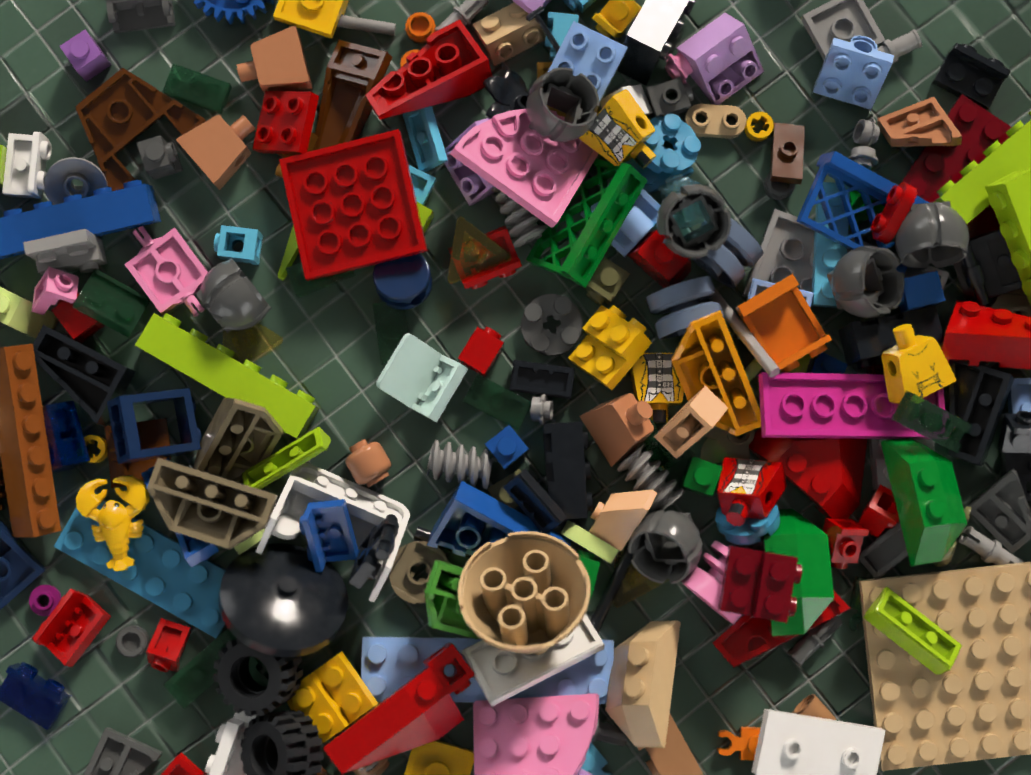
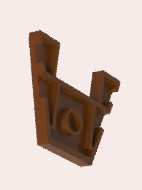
M121 68L75 106L88 140L97 157L100 169L107 180L108 187H112V191L124 189L123 183L136 180L116 155L163 116H166L182 135L206 122L199 114H196L124 68Z

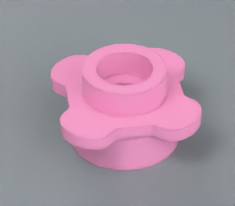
M677 53L674 56L668 54L667 65L665 66L667 73L672 79L681 77L682 83L685 84V79L693 73L691 65L681 53Z

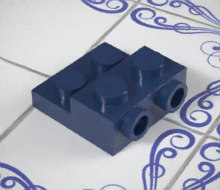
M0 521L1 610L45 571V567L23 547V541L18 537H13L12 531L2 521Z

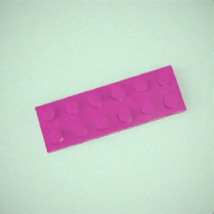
M766 372L758 375L762 437L944 439L948 437L944 388L905 406L889 402L884 374L779 373L772 378Z

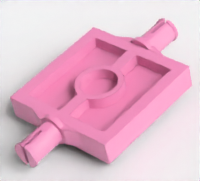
M144 226L138 227L141 234L135 229L132 234L143 247L134 258L124 265L158 311L164 315L176 305L185 303L194 317L200 315L198 311L202 313L205 309L194 295L201 288L208 271L177 229L173 228L164 236L156 239L151 238Z

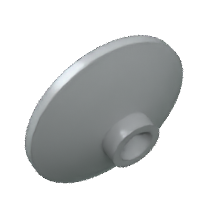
M69 157L57 161L49 168L44 179L46 196L49 201H52L53 205L64 203L63 198L66 196L82 194V198L94 196V190L108 187L103 172L95 164L77 157ZM78 179L83 182V185L76 186L72 180Z

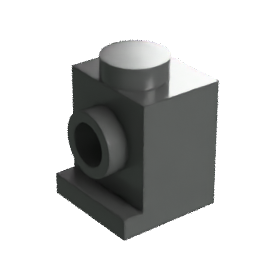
M681 77L656 86H648L645 90V95L653 111L651 113L652 119L665 116L668 113L676 115L686 113L690 109V101L694 100L689 83L683 84ZM673 92L676 95V99L669 100L666 94Z
M159 135L137 142L145 171L154 180L183 171L174 141L167 143Z

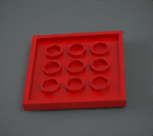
M399 129L279 159L303 272L307 281L428 252L402 134Z

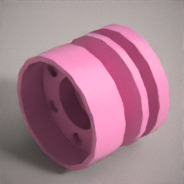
M715 540L710 547L720 556L719 559H715L706 552L702 556L711 569L706 572L696 567L681 582L705 604L734 625L742 614L718 610L728 546Z

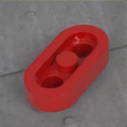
M902 182L890 189L882 213L877 214L872 221L870 229L873 231V239L883 244H888L895 237L916 199V187Z

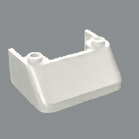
M303 463L292 470L268 521L256 553L262 554L270 535L285 540L296 538L300 533V517L303 516L310 502L345 499L358 550L375 525L378 527L387 515L393 514L398 518L399 531L394 538L395 546L393 552L386 560L378 561L381 567L374 578L376 581L369 597V601L375 602L392 569L410 518L409 510L398 501L317 466Z

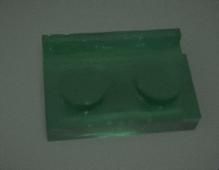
M95 268L72 307L129 338L150 299Z

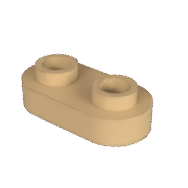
M714 104L693 105L687 111L684 122L692 128L698 137L727 139L739 136L747 122L746 115L740 108ZM698 114L704 115L706 122H697L695 116ZM729 116L734 117L736 124H728L726 118Z

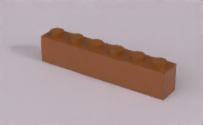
M33 343L0 348V457L13 537L27 538L61 531Z

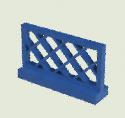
M836 151L822 154L816 165L819 167V170L796 221L850 250L864 246L861 235L870 232L871 227L859 231L854 214L866 210L870 224H872L876 217L873 207L879 204L886 206L887 195L890 189L897 184ZM826 175L835 179L839 192L826 196L823 187ZM856 190L861 193L864 206L852 210L847 193ZM840 196L845 213L833 217L828 200ZM916 196L913 204L930 203ZM821 203L826 220L817 223L808 218L813 205ZM847 217L852 234L844 237L838 233L835 221ZM876 240L879 248L887 249L895 246V241L883 244ZM900 264L896 270L905 274L907 267Z

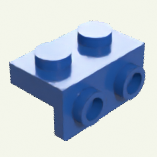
M346 500L308 503L303 516L300 517L299 526L302 535H306L308 542L307 556L309 561H313L315 571L323 572L326 562L356 560L358 546Z

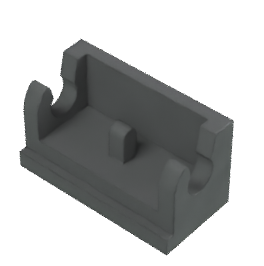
M106 0L109 23H112L115 33L176 26L173 0Z

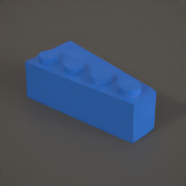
M461 481L435 523L426 546L436 549L438 546L452 549L453 554L465 557L466 554L473 555L489 541L493 543L508 537V533L520 531L542 532L528 516ZM553 530L546 533L562 540L569 546L571 545L570 539Z

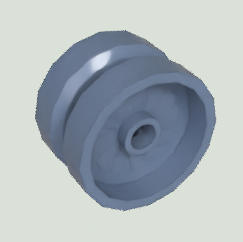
M731 218L730 233L724 244L716 251L708 250L707 256L693 258L692 260L721 284L729 288H735L746 275L743 266L753 267L764 252L756 239ZM705 219L702 221L701 226L707 224Z
M711 276L687 280L661 289L646 297L651 314L661 315L671 312V314L658 319L654 325L659 340L683 336L690 322L721 310L724 317L720 303L711 301L699 304L711 298L716 292Z

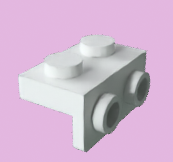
M34 132L33 135L9 133L2 194L5 196L43 199V190H45L44 179L47 174L45 172L46 162L51 158L52 146L49 139L41 132Z

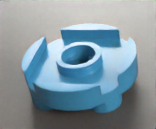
M668 113L665 116L651 119L650 122L654 126L655 132L645 144L654 152L656 157L647 167L658 174H661L662 171L672 173L670 176H678L685 173L693 165L701 149V142L695 132L674 113ZM665 141L672 143L675 151L671 148H663Z
M775 504L766 518H748L742 526H734L726 520V516L722 513L721 507H719L715 520L719 533L725 535L727 541L737 545H751L760 542V536L768 532L769 536L775 533L780 524V514L778 506Z

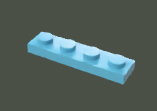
M823 182L826 196L839 192L836 183ZM848 192L847 195L850 201V192ZM840 196L828 200L833 217L845 213ZM821 203L816 204L815 222L817 223L826 220ZM847 217L836 220L835 224L838 233L844 237L848 236L849 222ZM816 231L814 235L812 292L814 295L811 306L838 308L827 274L833 271L837 262L847 254V248Z

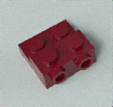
M729 545L718 610L787 623L788 616L793 617L797 607V598L792 597L793 585L799 584L802 576V565L797 564L798 558Z

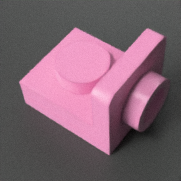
M49 266L34 288L31 312L44 315L51 305L55 306L59 299L74 303L77 299L79 277Z

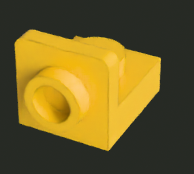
M609 0L603 9L592 17L598 23L595 28L608 38L611 36L620 38L636 19L642 7L634 0Z

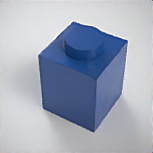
M938 271L904 278V293L898 305L900 312L934 306L946 301Z
M510 424L485 443L486 448L504 470L529 451V448Z

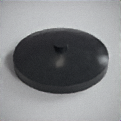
M266 544L262 554L256 553L257 547L245 551L231 562L222 577L218 595L219 610L228 629L245 645L272 656L297 657L322 649L341 630L348 610V593L342 577L329 562H326L323 572H316L313 561L308 559L307 549L291 544Z

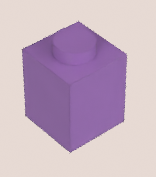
M86 29L60 45V48L74 69L86 82L111 66L103 51Z

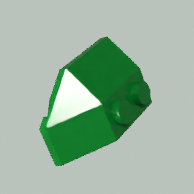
M913 438L884 440L881 442L910 566L940 562L967 525L952 461Z
M794 509L779 510L780 524L778 529L771 536H769V532L763 535L765 552L797 557V564L802 565V576L800 583L793 585L792 597L797 598L795 615L793 617L788 616L787 623L771 620L772 637L805 635L834 600L828 535Z

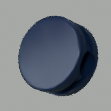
M421 254L375 264L373 282L379 298L389 307L399 310L411 309L423 303L429 296L432 289V276L429 264Z

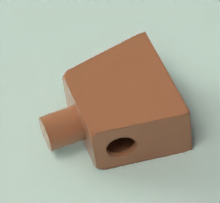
M296 25L252 43L250 48L253 61L237 64L241 83L258 79L264 93L265 91L313 90L300 34Z
M216 115L183 134L176 141L220 190L250 156L251 152L242 140L252 133L255 128L244 115L231 126L220 115Z
M631 393L603 402L579 416L611 467L635 452L654 431V426L649 420L653 414L651 405L643 400L638 402Z

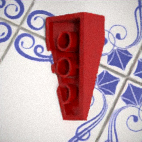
M460 19L432 33L426 39L427 44L417 53L412 52L406 57L407 62L399 70L391 71L365 95L380 120L464 98L485 88L483 81L492 77L489 60Z
M427 667L329 742L323 749L341 774L439 740L462 722L464 718L449 692L432 669Z

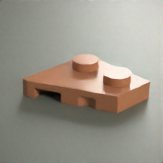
M935 97L878 118L877 126H879L880 131L891 147L958 146L962 143V135Z

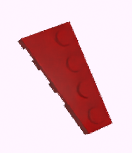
M834 591V600L809 630L849 611L850 607ZM744 615L712 644L728 663L735 668L799 635L772 637L771 620Z

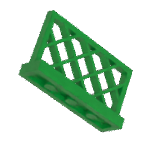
M596 158L558 223L553 228L548 226L542 233V237L537 239L526 261L534 266L571 279L577 285L586 288L648 180L630 164L622 162L618 167L610 162ZM592 167H596L598 174L587 180L586 177ZM614 176L609 186L607 187L606 180ZM599 184L600 191L589 197L588 190ZM581 194L582 201L571 207L573 199ZM599 202L592 213L591 206ZM584 210L585 218L574 223L573 216ZM566 220L567 227L556 233L559 223ZM583 229L578 239L576 240L575 232ZM569 237V244L558 249V242ZM551 246L552 254L539 259L544 249ZM567 256L566 260L561 266L560 259Z

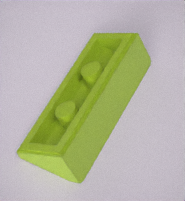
M320 427L313 429L242 473L243 484L261 490L325 451L331 443L330 437Z
M888 587L883 589L863 617L936 675L951 670L962 647L958 641Z

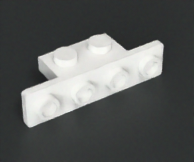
M245 710L240 713L235 712L232 719L228 720L226 724L222 723L215 739L219 746L216 755L211 754L205 767L206 774L247 775L244 774L242 768L243 761L240 757L242 748L240 746L241 740L244 739L243 732L245 728L249 727V722L258 716L257 714L251 717L245 716Z

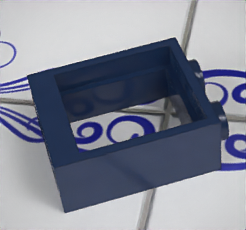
M190 388L118 396L107 402L118 464L186 455L201 449V432L196 425L194 414L196 404L191 396ZM173 400L181 444L141 450L133 405Z

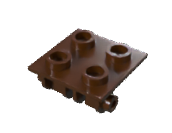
M167 418L136 422L141 450L170 446ZM105 426L111 488L125 486L113 483V479L120 476H132L144 481L141 473L155 466L157 459L118 464L111 426Z

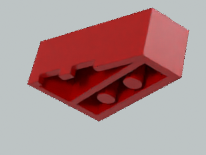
M957 300L945 332L941 350L948 363L949 359L968 360L969 366H979L980 361L999 362L1000 368L1031 369V316L1012 313L1007 309L981 306L973 301L964 302Z

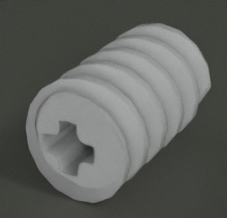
M496 187L492 188V192L499 193L495 198L496 203L504 204L500 208V213L502 215H509L504 221L505 225L515 226L509 231L511 238H519L514 242V247L525 246L541 238L548 225H538L537 222L540 219Z
M435 440L431 447L426 476L432 470L434 480H438L444 472L446 482L450 483L453 477L457 475L459 484L461 481L465 482L466 478L469 477L470 484L473 487L476 486L479 479H482L483 488L488 489L493 458H489L488 449H484L480 457L477 456L476 447L472 446L468 454H465L463 444H460L456 452H453L451 442H447L444 449L441 450L439 440Z
M643 444L620 463L617 471H629L625 478L626 482L637 480L633 491L644 489L657 492L649 509L650 512L657 509L664 510L682 496L685 490L673 491L677 484L676 479L665 481L669 471L666 469L657 472L661 461L649 462L653 451L649 450L642 453L641 450L645 445Z

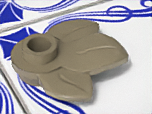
M714 426L704 435L707 439L701 448L700 459L714 464L723 462L725 457L749 459L748 445L753 441L755 431H749L744 433L741 438H735L728 431Z

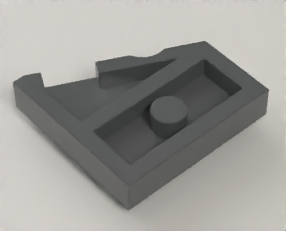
M1012 468L968 506L972 508L971 514L1013 554L1031 539V512L1017 471Z
M107 727L104 729L84 775H139L159 759L163 752Z

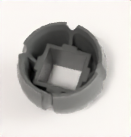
M564 67L555 68L541 75L531 86L526 101V111L530 121L529 128L535 130L543 137L548 136L552 141L561 143L573 141L583 136L593 125L597 116V108L600 104L598 93L592 82L582 73L574 76L571 68ZM547 105L566 113L565 120L557 118Z
M700 184L684 185L680 187V192L675 193L672 191L662 201L657 215V230L660 235L665 236L663 239L665 246L677 255L692 259L707 256L710 249L718 250L726 241L731 228V214L728 208L723 207L725 204L724 198L714 189ZM697 202L707 224L683 236L673 214Z
M950 201L913 204L895 235L896 252L900 257L901 264L908 268L927 269L930 263L935 268L946 267L966 258L970 239L969 230L961 215L951 208Z
M861 246L851 250L837 262L834 270L828 273L827 277L838 309H844L849 314L860 318H877L885 313H890L891 309L898 307L904 293V273L896 270L901 263L891 250L876 246Z
M233 258L218 263L211 268L204 277L201 290L196 293L214 319L227 333L231 330H245L257 325L264 319L268 311L272 309Z
M660 510L652 512L643 518L631 536L628 552L630 554L633 553L631 562L643 576L660 584H663L667 579L670 580L671 584H676L695 570L701 560L703 544L699 530L692 521L690 513ZM666 537L672 539L673 541H667Z

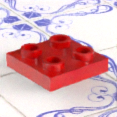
M265 91L252 149L259 153L298 155L306 153L319 95L313 92Z

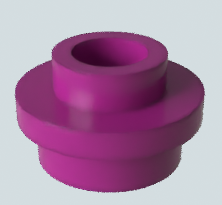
M40 585L31 592L29 605L35 614L49 616L62 597L56 587ZM42 595H46L49 598V604L46 607L40 603Z

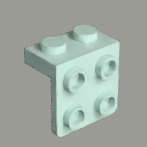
M406 333L377 379L376 386L412 410L437 423L468 368L440 354L414 335Z

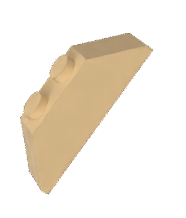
M678 620L650 621L614 648V662L610 672L605 711L636 747L665 748L681 624Z

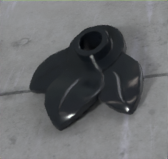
M507 69L504 77L492 76L483 81V85L495 100L486 112V116L492 119L493 116L507 111L526 109L529 93L527 92L524 80L516 72Z

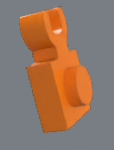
M740 726V736H735L728 730L718 731V736L729 738L730 744L727 748H717V752L720 755L729 756L735 751H739L740 760L754 761L761 727Z

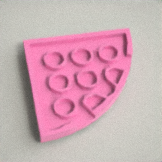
M526 109L497 114L492 119L473 127L462 137L450 152V155L551 228L560 220L599 154L579 138L561 143L552 141L548 136H541L535 130L529 128L530 121ZM550 110L557 118L565 120V117L557 115V111Z
M594 693L506 699L493 707L490 706L488 700L475 701L473 703L474 775H577L586 760V753L596 732L599 714V695Z

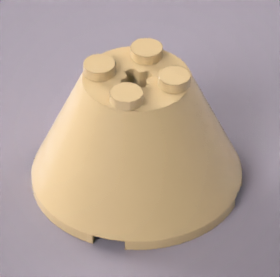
M533 531L508 533L506 538L493 543L489 541L484 544L466 563L458 584L460 610L467 625L484 642L506 651L541 655L549 647L569 636L584 618L590 600L589 575L576 551L562 540L545 533Z

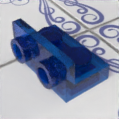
M22 662L21 664L9 665L6 670L8 675L0 686V701L46 730L51 729L71 695L64 692L65 687L61 683L53 679L45 680L37 675L39 671L28 663Z

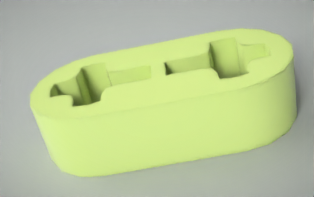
M569 520L560 532L563 536L610 564L619 552L615 547Z

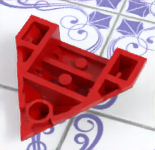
M761 427L757 430L753 441L748 445L749 450L762 461L782 462L785 477L817 504L815 508L826 518L848 519L860 505L867 439L762 437Z

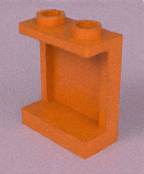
M793 274L735 308L745 326L783 373H788L799 367L798 359L809 354L812 359L826 351L828 348L825 343L832 340L829 334L826 335L798 289L799 283Z

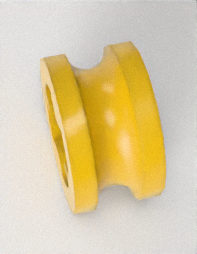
M762 111L751 114L744 128L746 136L755 142L766 140L773 130V120L770 115ZM761 120L765 123L763 128H767V130H761L758 134L753 131L755 126H751V122L756 124Z
M87 435L82 438L78 444L80 458L89 463L104 461L108 456L106 440L96 435ZM96 440L98 442L97 448L101 451L99 455L93 454V458H91L87 445L89 443L95 444L94 441Z

